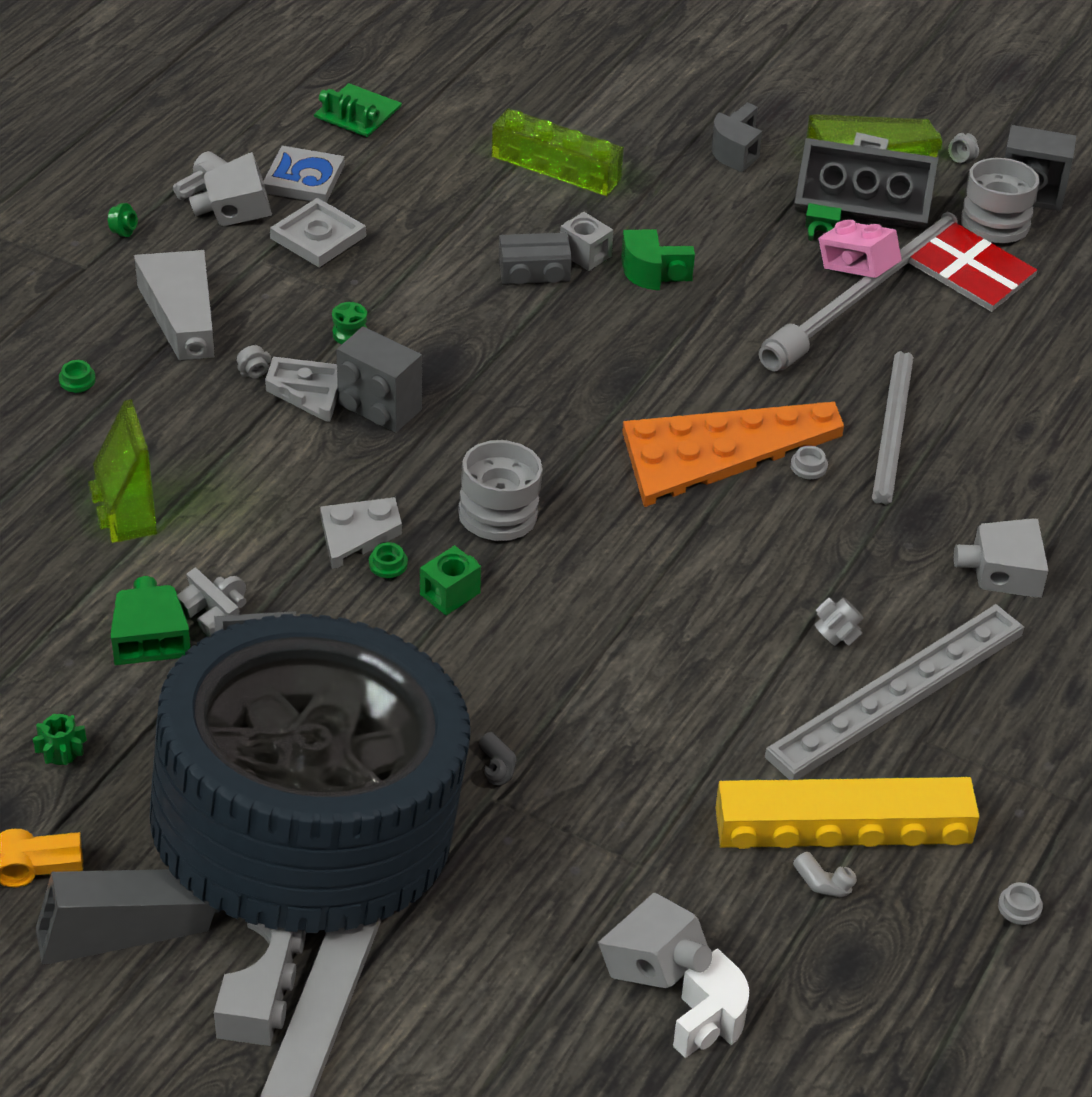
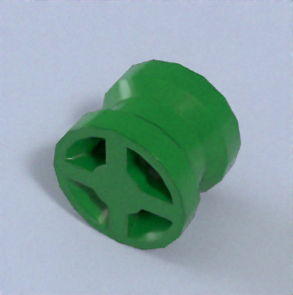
M344 302L335 306L332 310V321L335 324L333 326L334 340L342 345L361 327L367 328L365 324L367 322V310L364 306L355 302Z

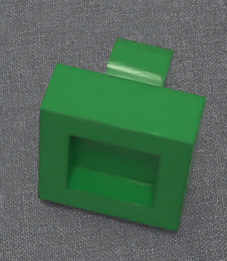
M808 203L805 227L808 228V240L813 241L814 233L817 230L827 233L835 228V225L841 221L842 208Z

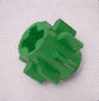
M52 714L43 723L36 724L38 736L33 738L35 753L44 754L46 764L68 765L77 756H83L82 743L87 741L85 726H76L75 716Z

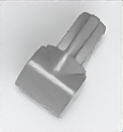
M210 151L202 153L194 163L193 174L173 185V191L176 193L177 198L184 200L201 190L206 192L204 174L228 162Z

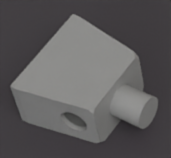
M253 152L204 174V181L207 191L189 197L195 216L214 211L217 221L221 226L272 215L264 181Z
M1038 519L983 523L979 525L974 545H955L954 566L959 568H976L978 586L983 590L1042 597L1049 570Z
M656 893L650 895L598 942L611 978L655 987L668 988L673 986L688 969L704 972L712 961V951L707 945L699 919L695 914Z

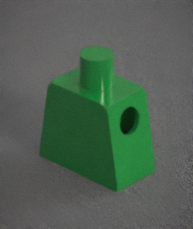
M142 576L134 581L133 589L121 590L116 594L111 628L114 665L177 659L182 655L185 656V652L191 648L188 623L173 586H157V581L153 577Z

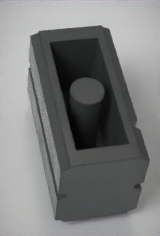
M567 232L499 235V267L502 284L570 282L572 259Z

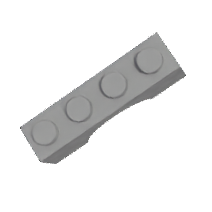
M247 923L248 928L265 938L269 943V947L261 959L252 966L241 971L224 974L214 1009L216 1038L271 1046L275 1028L282 1029L284 1025L287 1004L286 1001L282 1000L285 990L292 991L296 977V964L292 962L295 953L302 954L306 933L305 930L289 932L285 931V928L278 927L275 930L265 928L264 924L258 923V925Z

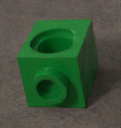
M455 545L420 567V595L446 616L481 593V565H479L474 557L465 554Z

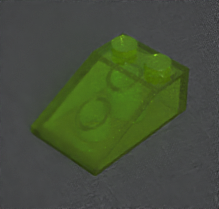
M132 399L125 400L93 463L95 480L88 482L93 504L100 502L101 505L96 507L100 529H108L112 543L157 534L148 448Z

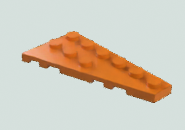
M824 402L623 421L622 432L643 505L647 507L655 504L657 497L671 493L674 497L685 493L686 487L701 482L708 485L753 469L758 461L770 457L773 461L785 457V452L803 446H817L842 437L844 424L836 403Z

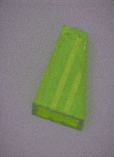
M809 115L806 138L853 145L856 133L858 132L889 139L887 150L937 157L938 150H941L942 147L941 135L935 130L929 119Z

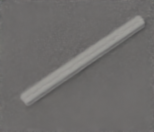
M899 351L894 355L872 499L876 504L882 502L888 505L892 502L914 358L909 352L904 354Z

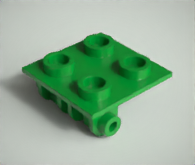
M348 83L339 92L333 89L322 90L319 95L322 107L314 114V117L353 131L356 134L369 137L402 106V103Z

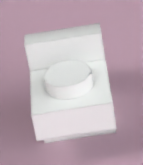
M717 948L712 952V961L707 970L696 972L688 969L684 974L681 998L692 1009L676 1020L673 1047L685 1058L699 1048L704 1050L711 1046L719 1034L732 1045L739 1038L744 1028L749 1000L747 980L742 971Z

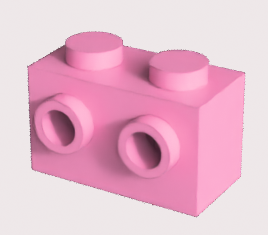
M843 220L838 222L835 228L818 238L824 269L877 278L902 261L897 231L895 229L883 228L879 224L865 225L855 223L854 220Z

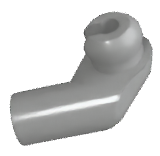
M810 852L800 854L793 862L794 867L811 890L816 893L841 898L849 895L852 892V887L857 882L855 873L848 867H838L834 873L824 871Z

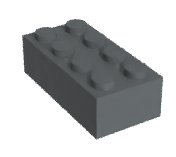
M806 138L795 198V211L807 212L808 203L842 208L841 218L926 230L939 157Z

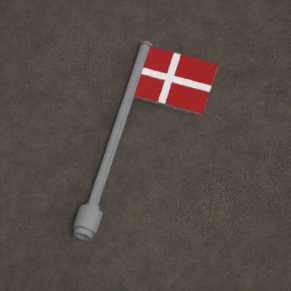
M946 212L942 214L940 220L900 249L902 261L877 278L865 276L802 325L786 324L767 338L759 350V359L768 370H785L808 352L810 347L809 338L907 263L912 264L991 312L1034 278L1037 274V269L959 225L956 216Z

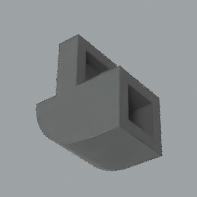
M747 102L738 111H734L730 117L719 112L714 120L712 153L719 162L740 172L745 171L760 157L763 131L756 128L757 106Z

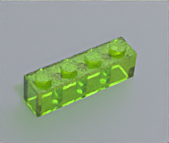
M509 108L493 124L492 157L608 196L622 178L624 147Z

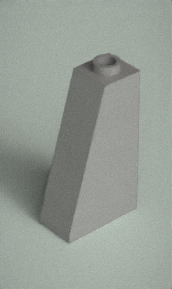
M204 250L134 255L137 286L178 360L214 358Z

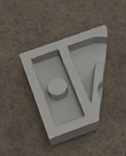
M273 357L265 379L266 391L324 421L330 422L338 398L337 364Z
M395 497L320 507L321 522L332 569L343 566V558L358 550L363 555L373 550L379 543L388 542L402 534V522Z

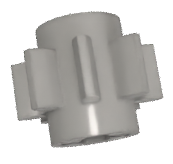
M829 597L816 609L817 615L821 619L814 625L834 646L842 640L850 646L862 634L861 628L857 624L864 618L846 598L843 597L835 603Z

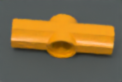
M9 829L0 833V884L3 886H25L34 880L35 875L51 874V872L83 871L80 832L36 837L23 829Z

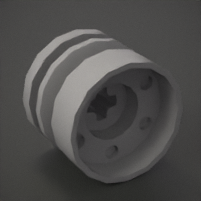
M988 158L974 163L970 168L968 176L967 196L964 199V209L961 215L962 226L989 242L1009 243L1026 237L1031 227L1033 204L1036 201L1039 187V175L1033 168L1023 162L1008 158Z
M490 440L477 444L466 452L462 461V488L460 490L458 512L461 523L468 531L481 538L504 541L522 537L534 528L538 516V494L541 489L543 471L541 459L534 451L520 443L507 440Z

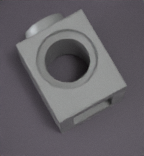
M585 212L561 225L560 233H568L573 262L590 271L612 257V228Z

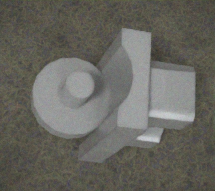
M195 567L186 574L189 586L183 589L177 596L182 610L188 618H191L203 608L207 610L197 620L202 631L208 637H211V634L215 632L214 616L239 615V608L246 604V599L243 597L246 591V584L237 576H230L226 579L218 577L212 583Z

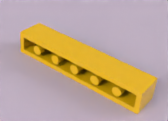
M971 777L719 781L715 806L720 848L972 844L979 821V812Z

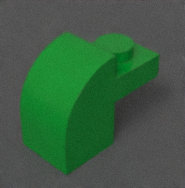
M657 229L623 230L622 266L625 276L632 283L642 288L660 290L661 282L693 280L694 246H659Z

